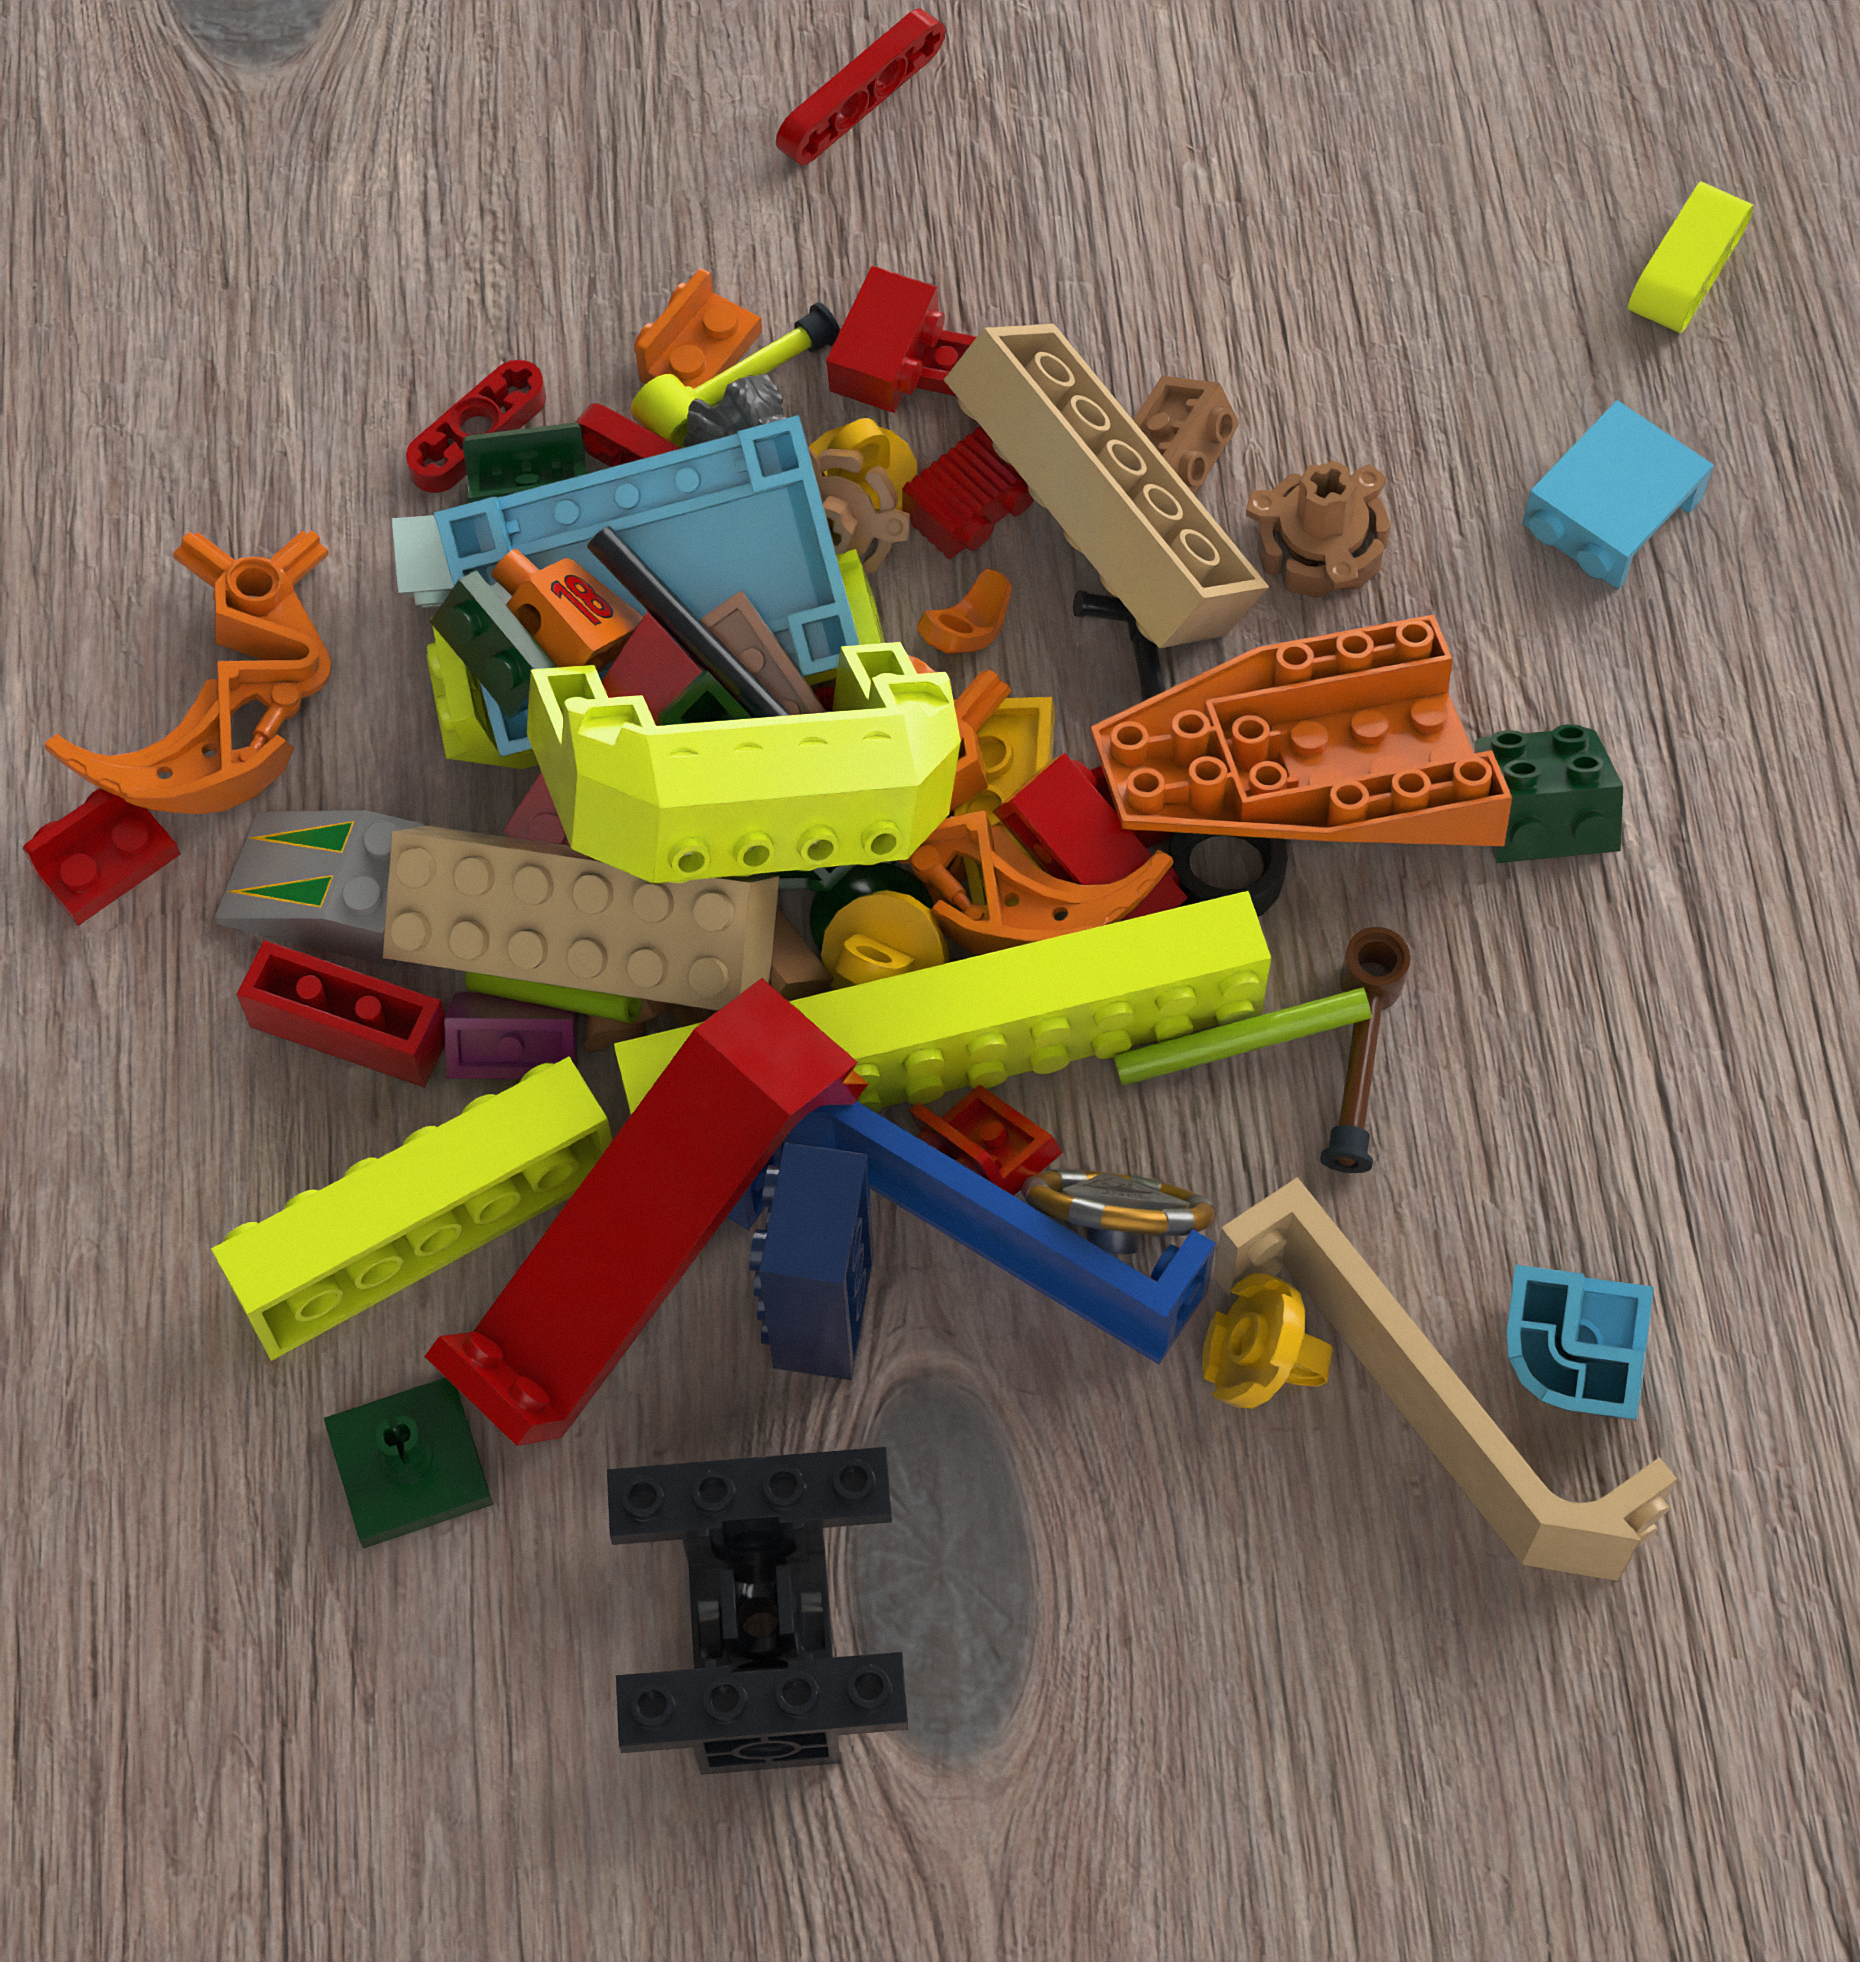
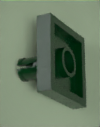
M446 1377L323 1418L363 1549L494 1505L458 1389Z

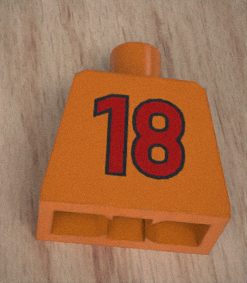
M515 548L507 553L491 572V577L512 596L506 606L558 668L594 665L598 674L612 666L643 619L641 614L577 562L569 558H564L539 570Z

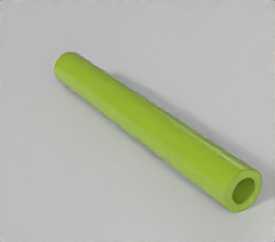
M1362 987L1116 1054L1114 1058L1121 1084L1125 1086L1372 1018L1365 989Z

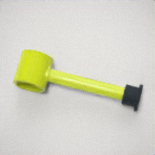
M817 302L810 306V314L794 323V330L695 389L690 386L685 387L672 374H664L652 379L636 394L631 404V414L642 427L678 447L684 448L683 440L688 431V408L694 399H701L710 406H713L723 399L727 385L739 378L749 375L766 374L805 350L813 353L827 344L833 347L840 332L839 325L829 309L822 303Z

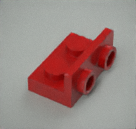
M102 788L92 792L84 804L59 821H52L42 826L33 838L23 846V851L36 876L77 926L181 855L176 842L147 808L126 802L124 798Z

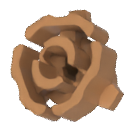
M808 447L826 518L834 521V532L830 531L836 555L845 554L847 551L856 549L860 557L866 552L873 538H877L878 546L865 557L862 563L865 572H875L879 569L880 564L891 550L893 544L908 540L910 531V514L895 509L898 503V495L887 471L881 466H874L865 476L866 481L878 493L880 499V509H875L870 496L856 482L842 476H826L824 474V471L830 468H842L859 473L864 462L863 455L859 451L827 449L822 451L817 457Z
M1330 460L1326 464L1310 465L1303 475L1296 473L1288 475L1271 491L1252 490L1247 504L1246 516L1260 523L1258 552L1265 572L1269 575L1281 573L1283 551L1274 540L1276 532L1279 531L1283 540L1288 545V551L1294 558V560L1288 558L1285 564L1284 586L1289 592L1311 597H1323L1335 590L1362 587L1374 575L1379 573L1383 550L1388 545L1391 523L1384 503L1378 497L1386 485L1387 478L1378 469L1367 464L1350 475L1348 467ZM1369 527L1374 535L1373 542L1364 554L1353 558L1351 554L1362 545L1368 534Z

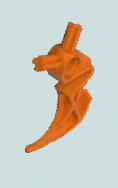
M302 530L270 559L265 557H242L234 560L199 532L195 534L188 532L181 538V546L174 551L173 557L214 588L215 644L261 660L217 661V679L206 680L195 703L180 725L164 739L139 751L112 756L96 754L72 744L57 733L45 742V750L63 765L93 785L124 798L126 802L155 811L186 814L222 812L258 796L285 771L294 750L291 744L278 734L275 736L285 719H291L298 713L301 707V698L311 696L322 690L330 678L331 660L329 652L293 587L328 556V549L320 544V536L312 530L308 533ZM252 700L261 701L268 709L253 731L254 738L248 747L232 750L231 716L242 705ZM210 750L216 752V755L212 757L205 756ZM161 772H168L172 775L168 779L158 777Z
M990 669L986 672L982 670L954 702L961 743L950 811L988 788L984 757L979 745L980 738L977 732L1011 693L1009 685L1000 681L999 675ZM985 810L945 818L907 860L899 861L902 864H911L918 878L924 882L932 883L951 905H957L964 912L963 914L940 899L931 909V912L940 923L938 927L942 933L977 956L1119 922L1139 905L1174 863L1171 856L1157 850L1142 867L1126 878L1111 884L1079 885L1056 879L1036 867L1015 845L1001 825L991 827ZM956 855L970 858L982 866L987 905H973L966 897L967 891L946 869ZM1012 898L1019 901L1016 906H1006V903ZM1059 912H1066L1068 914L1064 920L1058 921L1054 919L1055 915Z

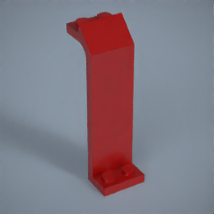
M763 978L759 979L692 1031L473 1332L439 1336L424 1357L516 1446L562 1438L791 1130L806 1115L820 1106L853 1105L868 1086V1083L853 1070L858 1062Z

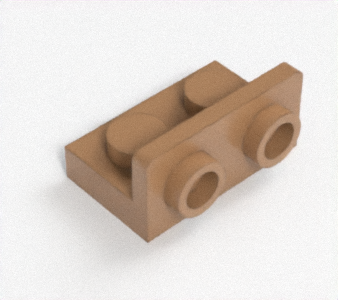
M1161 376L1133 419L1194 495L1206 480L1209 471L1227 443L1232 439L1238 427V419L1219 382Z

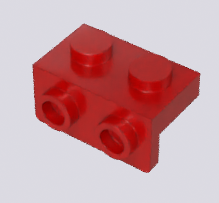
M980 1084L941 1118L919 1102L908 1110L920 1130L915 1137L1013 1196L1021 1190L1026 1179L1033 1175H1038L1062 1154L1061 1149L1051 1134Z

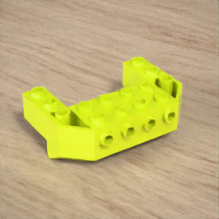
M901 642L841 646L832 707L834 712L656 726L643 695L608 698L594 665L532 669L530 675L527 736L571 849L652 884L665 882L684 883L696 879L728 876L747 877L760 873L791 870L811 871L823 867L855 864L873 865L879 862L907 860L949 815L961 743L951 684L947 673L917 674Z

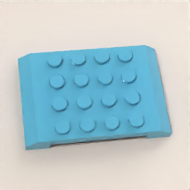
M799 415L737 431L738 434L503 497H490L434 512L453 586H455L460 578L476 570L489 586L497 583L491 577L492 570L507 553L517 548L539 570L564 558L574 560L644 617L647 610L587 548L590 540L600 530L610 526L699 619L739 591H744L802 677L838 668L840 647L860 645ZM610 667L598 674L601 681ZM480 683L500 757L532 749L527 736L528 709L509 718Z

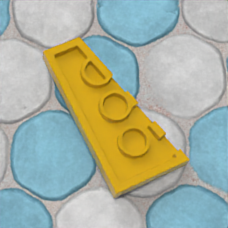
M1052 697L1006 698L977 732L980 738L979 745L984 757L988 788L953 809L954 815L958 816L985 810L991 827L1001 825L1015 845L1036 867L1041 869L992 811L1042 767L1053 760L1056 708ZM963 857L973 905H987L982 866L970 858ZM1012 898L1006 903V906H1016L1019 901Z

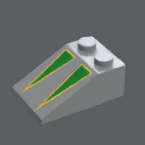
M367 810L257 812L215 915V922L218 925L395 967L397 960L383 958L392 831L425 825Z

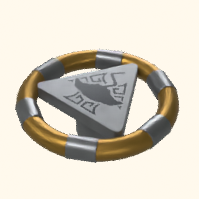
M1053 1169L1029 1177L1021 1188L1022 1195L1029 1206L1055 1218L1088 1227L1087 1241L1110 1253H1137L1140 1234L1186 1236L1190 1234L1192 1229L1197 1232L1203 1231L1211 1226L1216 1217L1214 1206L1203 1195L1165 1183L1164 1181L1135 1175L1130 1176L1081 1169Z

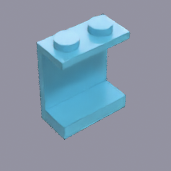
M1616 400L1530 490L1522 524L1529 528L1539 541L1546 545L1555 546L1577 561L1588 575L1597 579H1603L1619 590L1626 581L1632 558L1678 507L1690 513L1703 499L1714 465Z

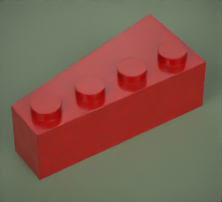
M647 611L601 682L608 698L643 695L657 726L658 715L704 669ZM541 772L503 831L511 838L570 846Z

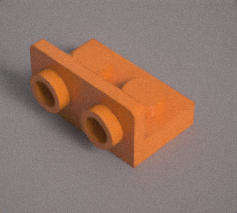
M699 268L688 283L683 282L676 287L670 297L668 307L654 323L646 324L638 334L634 345V352L636 353L639 381L647 384L660 375L672 374L685 387L690 386L695 389L732 367L740 360L762 333L761 317L714 293L712 274Z

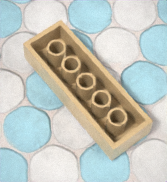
M1055 324L984 328L944 378V381L958 397L957 402L963 412L980 424L992 439L995 452L1003 460L1013 465L1028 484V491L1032 498L1049 510L1064 529V536L1068 543L1086 556L1100 574V581L1105 589L1123 602L1135 617L1137 628L1141 634L1159 648L1226 636L1269 588L1264 579Z
M421 826L392 831L383 958L719 1011L759 979L763 978L768 984L770 982L779 876L760 873L747 877L728 876L689 880L684 883L665 882L652 884L572 850L567 845L434 826Z

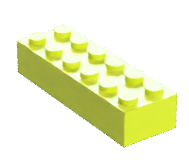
M570 1056L555 1064L544 1063L528 1071L522 1077L520 1083L500 1094H487L476 1098L463 1109L461 1115L438 1127L427 1126L415 1131L407 1137L403 1146L381 1158L373 1157L357 1162L345 1172L343 1178L319 1191L307 1190L294 1196L286 1203L282 1211L260 1223L249 1222L236 1227L225 1236L221 1244L211 1248L237 1301L269 1359L272 1361L572 1197L613 1141L608 1118Z

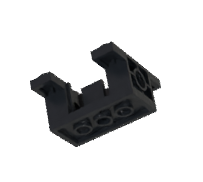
M886 1447L607 1469L609 1532L612 1545L683 1540L689 1567L694 1669L616 1675L618 1740L621 1753L693 1748L701 1775L840 1764L839 1735L908 1730L902 1652L833 1657L824 1528L892 1522ZM757 1613H768L778 1619L776 1628L768 1636L762 1638L752 1637L745 1632L743 1625L748 1618Z

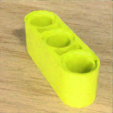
M1702 181L1699 182L1641 274L1630 297L1627 309L1682 334L1740 241L1751 218L1754 205Z

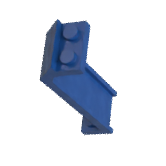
M857 1101L853 1105H823L806 1115L787 1135L727 1216V1218L749 1231L766 1208L762 1206L766 1171L768 1165L780 1166L784 1142L867 1154L870 1189L1158 1365L1208 1292L1216 1245L1215 1242L1192 1229L1180 1248L1170 1244L1157 1261L1150 1279Z

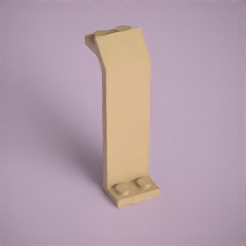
M1298 1177L1221 1227L1213 1277L1229 1297L1234 1293L1230 1292V1290L1236 1283L1253 1273L1276 1276L1282 1267L1280 1264L1282 1262L1522 1565L1619 1581L1636 1549L1657 1532L1658 1528L1654 1523L1670 1509L1665 1501L1677 1478L1660 1457L1596 1501L1575 1503L1556 1496L1531 1469Z

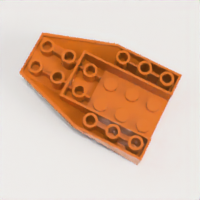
M1434 614L1256 647L1091 726V738L1122 829L1335 842L1504 846L1512 795L1493 751L1474 753L1448 692L1453 658Z

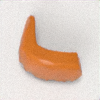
M985 569L959 603L948 609L925 610L917 623V632L928 645L933 646L938 651H943L945 654L974 653L986 648L1002 630L1009 605L1012 584L998 570Z

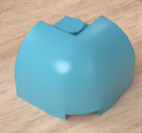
M1515 1265L1507 1324L1508 1359L1521 1384L1543 1403L1567 1411L1637 1421L1646 1362L1654 1286L1586 1278L1583 1273Z

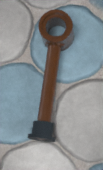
M1383 927L1366 928L1352 937L1347 946L1340 975V986L1343 993L1364 987L1372 1014L1371 1019L1360 1021L1353 1025L1339 1125L1331 1129L1329 1147L1322 1150L1320 1161L1324 1166L1344 1173H1364L1372 1169L1373 1158L1367 1154L1370 1134L1364 1128L1381 1012L1399 999L1410 965V950L1405 940L1396 932ZM1368 962L1379 963L1389 971V974L1372 976L1366 973L1360 965Z

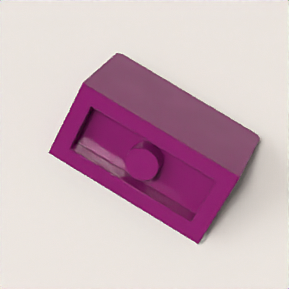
M455 993L444 1017L447 1079H522L534 1067L544 1063L555 1064L570 1056L578 1069L576 1023L580 1013L484 993Z

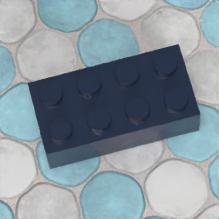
M784 1142L780 1166L768 1165L765 1175L762 1206L768 1207L766 1230H755L750 1252L749 1269L750 1271H755L753 1295L759 1297L757 1320L763 1321L761 1344L770 1345L773 1369L852 1380L874 1261L867 1154Z

